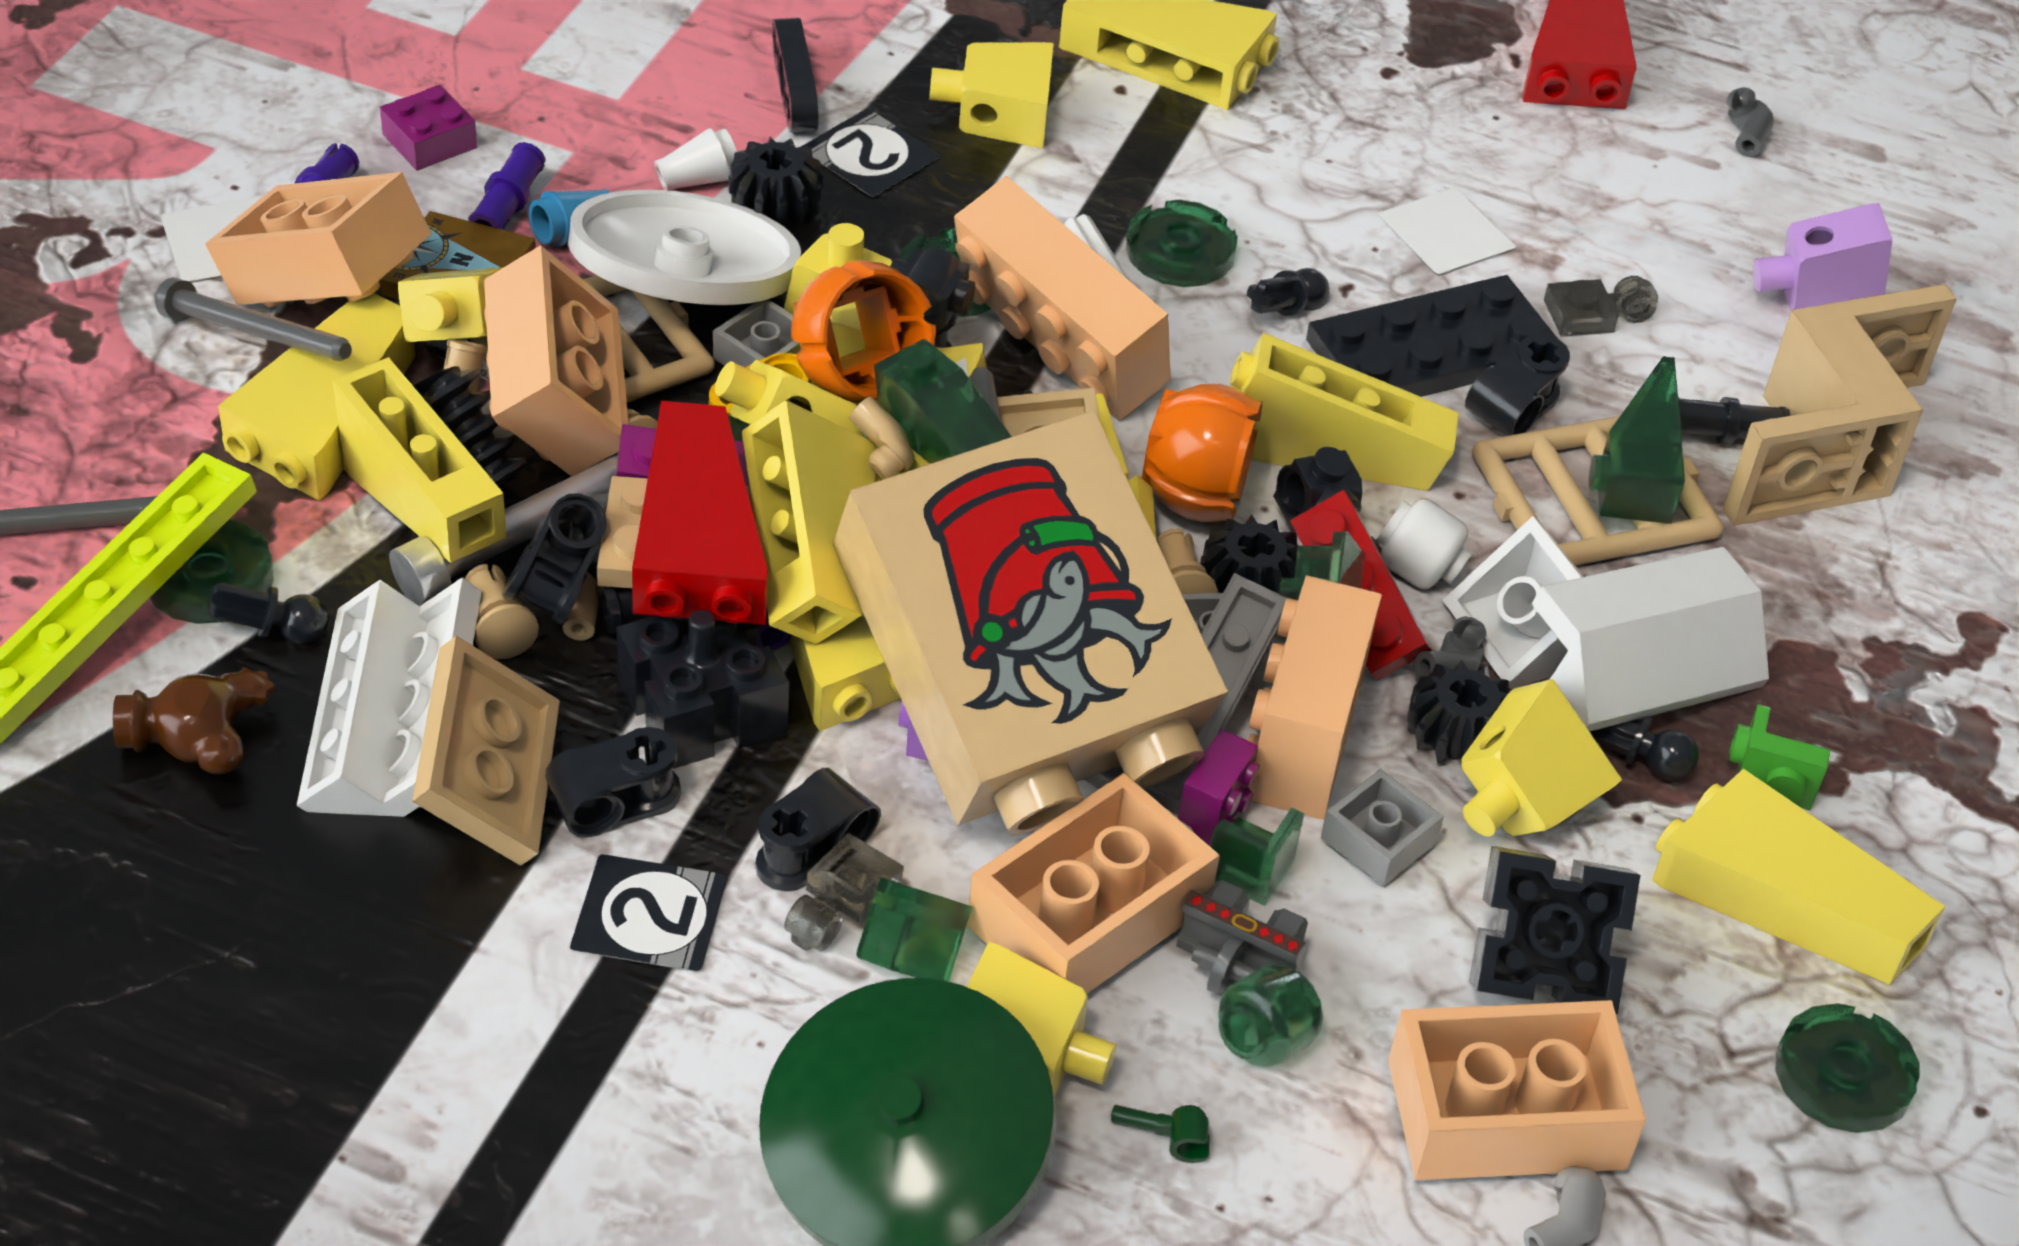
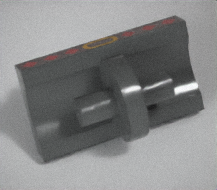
M1224 880L1218 881L1205 895L1192 890L1183 905L1184 921L1176 947L1191 953V961L1211 970L1207 982V990L1222 996L1234 980L1253 990L1259 985L1288 999L1297 984L1306 944L1304 942L1308 926L1306 918L1285 908L1275 910L1267 923L1246 915L1250 898L1242 888Z

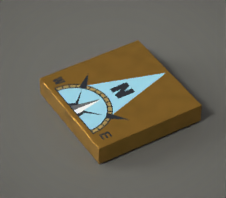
M429 211L424 219L432 234L413 250L415 256L411 261L401 267L390 270L381 278L382 295L399 299L398 282L420 273L506 267L536 249L535 238Z

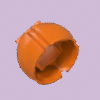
M856 260L850 261L842 265V267H832L820 273L812 280L798 301L793 303L795 310L792 318L791 337L795 342H799L801 346L800 351L796 355L798 364L807 377L819 388L847 401L862 402L870 396L878 400L879 398H885L886 395L891 396L897 392H903L920 378L929 364L934 350L936 326L925 321L923 314L931 307L930 302L921 288L909 277L904 276L897 269L884 263ZM855 302L866 348L839 357L830 316L834 308Z
M1200 384L1182 389L1179 392L1165 389L1149 433L1141 478L1153 488L1155 496L1169 510L1186 519L1201 523L1226 522L1227 518L1234 520L1237 508L1234 507V503L1231 500L1240 502L1258 432L1253 427L1255 422L1260 421L1263 401L1252 398L1239 388L1224 384Z

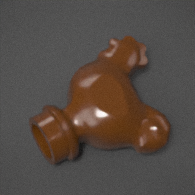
M243 668L237 673H226L221 676L206 674L180 676L170 682L159 695L148 698L147 694L140 690H135L133 695H116L113 703V736L117 749L134 748L135 752L141 753L148 748L149 744L156 743L160 744L176 759L188 763H199L200 768L209 773H228L242 765L244 745L238 733L232 727L235 717L253 705L261 706L266 704L267 697L274 692L275 686L269 680L266 672H254L249 668Z

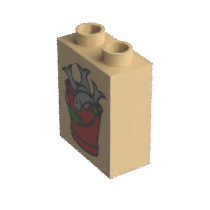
M1094 410L850 491L833 546L957 826L999 811L1009 834L1029 832L1043 827L1084 799L1076 783L1080 780L1121 766L1128 777L1141 788H1145L1184 772L1204 757L1205 752L1197 735L1224 699L1228 690Z

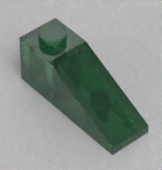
M925 338L874 365L878 403L904 428L912 450L929 464L1012 437L963 369Z
M1663 356L1610 429L1603 455L1594 454L1592 457L1588 484L1589 490L1598 491L1599 516L1672 524L1685 483L1675 357Z

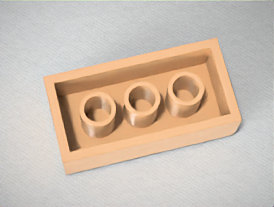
M1005 176L954 216L957 235L955 248L960 261L970 264L969 280L975 282L973 301L978 305L986 303L999 315L1003 326L1016 339L1024 337L1037 348L1040 357L1056 374L1064 372L1078 385L1079 389L1094 387L1095 394L1103 393L1109 413L1119 422L1171 380L1168 313L1009 177Z

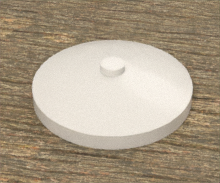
M627 190L590 198L577 206L573 211L568 236V246L572 255L581 265L597 276L638 293L694 304H746L764 301L781 295L788 290L793 267L801 256V248L796 238L785 227L761 213L709 196L668 190Z

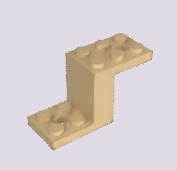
M1946 284L1791 310L1763 394V398L1770 407H1786L1790 410L1791 416L1751 423L1722 509L1733 526L1891 496L1923 412L1922 407L1908 388L1925 384L1957 300Z

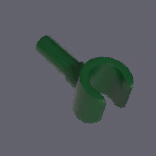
M1116 1104L1113 1106L1111 1122L1153 1131L1158 1135L1170 1136L1169 1151L1175 1159L1186 1163H1200L1208 1158L1210 1134L1208 1133L1209 1120L1200 1107L1184 1105L1176 1108L1171 1115L1163 1113H1150Z

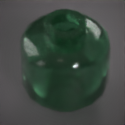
M1273 963L1255 970L1226 989L1219 1002L1218 1025L1224 1044L1233 1054L1253 1066L1268 1068L1286 1061L1309 1047L1317 1038L1323 1023L1321 1000L1315 987L1304 974L1289 965Z

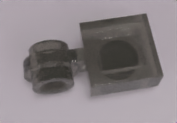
M1628 276L1616 284L1613 293L1609 294L1601 279L1548 283L1544 302L1560 336L1570 337L1614 333L1618 317H1625L1631 323L1644 322L1656 311L1658 293L1652 282L1640 276Z
M848 833L808 872L806 891L816 897L812 898L805 894L791 907L785 919L784 929L791 934L792 943L805 951L815 948L821 952L827 949L838 935L842 926L843 917L837 912L840 911L862 924L901 885L904 866Z

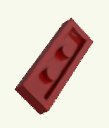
M1345 490L1340 491L1290 520L1320 579L1382 594L1366 663L1368 671L1376 681L1415 661L1416 656L1420 652L1432 651Z

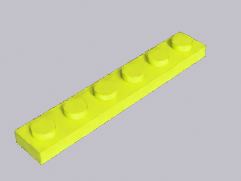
M202 453L0 647V744L257 492L251 474L206 453Z

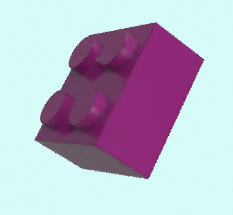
M441 85L427 88L424 91L380 106L382 134L416 171L477 148L475 120Z
M1224 729L1219 731L1206 750L1204 757L1198 762L1184 783L1177 818L1190 826L1193 832L1213 850L1220 839L1226 842L1230 837L1236 823V814L1238 812L1244 814L1247 811L1254 795V791L1249 790V788L1254 783L1260 769V765L1255 763L1258 745Z

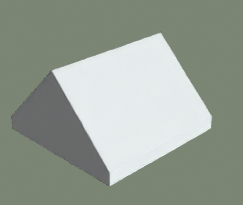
M1532 516L1442 601L1456 619L1468 616L1484 624L1487 635L1481 643L1484 646L1483 656L1500 679L1509 680V688L1514 689L1552 677L1568 652L1563 643L1531 604L1537 593L1544 585L1581 578L1583 575L1542 523Z

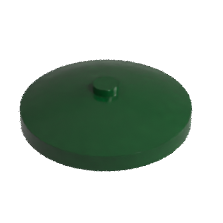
M902 978L867 985L843 995L815 1013L791 1037L777 1058L764 1089L759 1120L760 1145L769 1178L783 1205L801 1228L823 1246H983L1002 1233L1018 1218L1039 1189L1053 1154L1057 1113L1050 1076L1042 1054L1031 1035L1007 1009L986 995L960 984L929 978Z

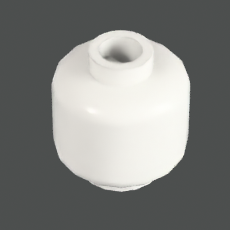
M1421 498L1412 505L1403 501L1376 539L1383 545L1381 556L1387 567L1421 590L1433 587L1440 578L1451 584L1472 555L1462 548L1468 537L1466 524L1427 498Z

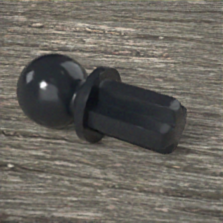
M1316 269L1284 270L1277 273L1273 278L1263 279L1258 284L1250 285L1246 296L1252 300L1251 309L1256 313L1262 314L1277 311L1282 315L1291 316L1300 313L1302 310H1316L1323 307L1329 298L1330 286L1324 274Z
M218 583L213 585L207 602V615L209 617L257 628L258 636L264 638L268 636L271 627L274 626L278 627L280 634L286 640L297 644H306L320 639L326 633L329 626L328 611L319 599L307 594H298L281 602L278 601V588L269 586L265 593L226 583Z
M1648 716L1644 718L1643 722L1636 719L1589 731L1598 744L1627 756L1626 764L1632 766L1638 755L1645 757L1651 771L1659 778L1667 781H1678L1688 777L1698 764L1699 751L1691 736L1675 729L1665 730L1658 734L1652 733L1649 729L1653 718Z

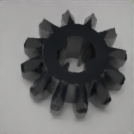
M769 136L767 143L760 144L748 141L746 150L734 153V160L731 163V175L728 177V191L731 194L732 203L761 213L783 226L785 220L788 219L803 222L806 213L817 211L818 202L821 199L823 170L821 169L820 160L813 158L811 147H795L793 139H788L783 143L775 142Z
M1251 514L1245 524L1227 518L1221 530L1210 531L1209 538L1205 541L1200 564L1205 567L1207 574L1214 579L1219 593H1224L1235 573L1286 598L1295 600L1301 591L1306 559L1305 550L1298 547L1296 533L1280 532L1277 520L1267 525L1257 523Z
M1462 659L1453 670L1444 665L1436 664L1433 671L1429 673V676H1421L1418 684H1415L1413 687L1406 717L1408 722L1407 730L1415 734L1417 750H1435L1437 765L1450 758L1457 760L1462 768V757L1510 692L1509 680L1490 679L1488 665L1479 671L1469 670Z

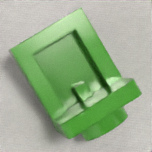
M1757 704L1750 725L1737 724L1729 750L1728 761L1739 764L1737 774L1742 769H1745L1799 807L1811 811L1828 768L1831 750L1767 733L1766 728L1770 707Z

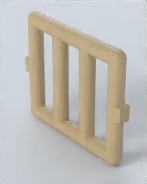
M597 275L583 279L603 297L626 290V288L611 283ZM630 290L683 359L654 368L620 325L623 367L631 376L625 378L627 403L709 375L715 366L714 359L688 327V313L678 301L669 303L667 299ZM487 336L469 338L471 342L478 343L487 347V351L484 354L483 358L484 361L487 363ZM487 364V365H486L487 378H488V380L490 381L489 367H488V364Z
M1647 412L1478 441L1473 446V458L1495 493L1492 506L1501 521L1511 520L1516 530L1524 525L1532 516L1535 518L1537 516L1503 460L1532 455L1582 537V540L1558 544L1575 566L1718 538L1723 531L1721 520L1697 485L1698 470L1689 457L1680 459L1653 416ZM1637 436L1690 519L1662 524L1610 441ZM1580 446L1586 447L1637 528L1636 530L1614 534L1607 533L1558 454V450Z

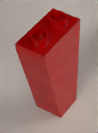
M1549 0L1531 54L1522 92V101L1526 103L1626 109L1637 65L1624 0Z
M661 401L632 565L633 614L689 618L697 610H708L715 616L716 621L765 625L768 569L726 407Z

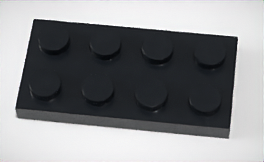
M1503 275L1312 321L1308 324L1306 340L1317 355L1417 396L1424 397L1473 384L1486 368L1495 365L1519 345L1524 338L1530 335L1544 334L1557 337L1508 275Z

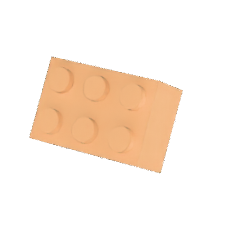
M397 172L277 185L205 243L236 305L263 303L265 307H274L293 300H304L306 304H315L331 297L346 296L349 301L363 299L379 289V280L390 270L401 267L411 261L415 256L413 250L432 233L403 173Z
M539 246L484 279L486 306L484 317L487 323L488 341L486 359L489 367L491 394L489 408L492 418L502 429L511 431L533 447L541 458L553 462L570 476H574L617 453L622 424L629 425L619 312L616 306L545 248Z
M1306 575L1299 600L1286 598L1277 636L1287 638L1286 643L1278 642L1277 644L1273 643L1271 646L1263 681L1273 683L1272 689L1264 687L1263 690L1258 689L1249 723V728L1261 731L1260 735L1250 733L1248 741L1258 745L1255 763L1260 765L1258 775L1249 789L1254 791L1251 802L1321 820L1325 819L1362 685L1382 594Z
M1122 773L972 873L967 926L986 944L988 942L998 944L1082 987L1088 994L1182 927L1184 921L1182 910L1185 901L1192 890L1205 895L1214 886L1220 855L1130 777Z
M1612 1000L1401 1010L1388 1063L1415 1181L1555 1174L1571 1166L1587 1168L1593 1171L1628 1170L1646 1123V1117Z

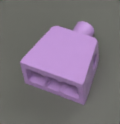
M1880 204L1864 205L1793 222L1787 228L1784 256L1756 258L1754 260L1753 274L1756 290L1763 292L1784 289L1790 310L1885 294L1893 239Z

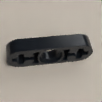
M801 18L773 19V55L789 133L817 132L819 120L817 91Z

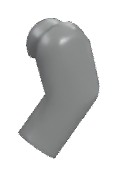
M1576 1166L1564 1168L1559 1172L1554 1181V1186L1562 1189L1556 1193V1199L1560 1202L1559 1213L1525 1229L1524 1241L1526 1246H1580L1593 1240L1598 1234L1606 1197V1190L1601 1178L1591 1169Z

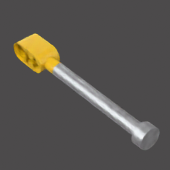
M777 353L760 360L812 384V381L798 364L796 354ZM715 382L709 391V405L725 406L730 426L742 434V430L750 424L731 416L733 403L715 394ZM618 454L506 508L507 538L452 563L447 561L435 545L424 536H419L391 550L389 554L390 565L400 589L406 598L421 606L452 585V577L531 539L540 522L558 499L567 494L574 493L590 497L595 494L609 493L611 477L616 474ZM567 519L558 520V525L567 521Z

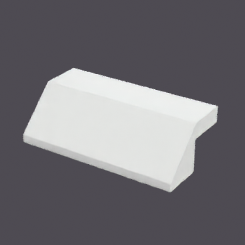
M1724 546L1544 585L1531 603L1568 650L1550 679L1555 681L1588 731L1764 687L1769 680L1761 590Z
M462 577L421 606H418L382 580H378L338 608L298 796V807L306 812L398 817H404L420 807L412 802L439 648L456 635L473 646L482 593L479 588Z

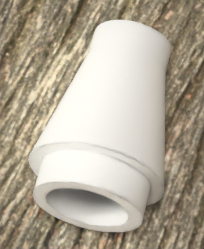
M708 128L666 157L654 161V167L663 189L668 191L728 181V177L731 175V163L734 160V153L737 152V149L725 128L716 132Z

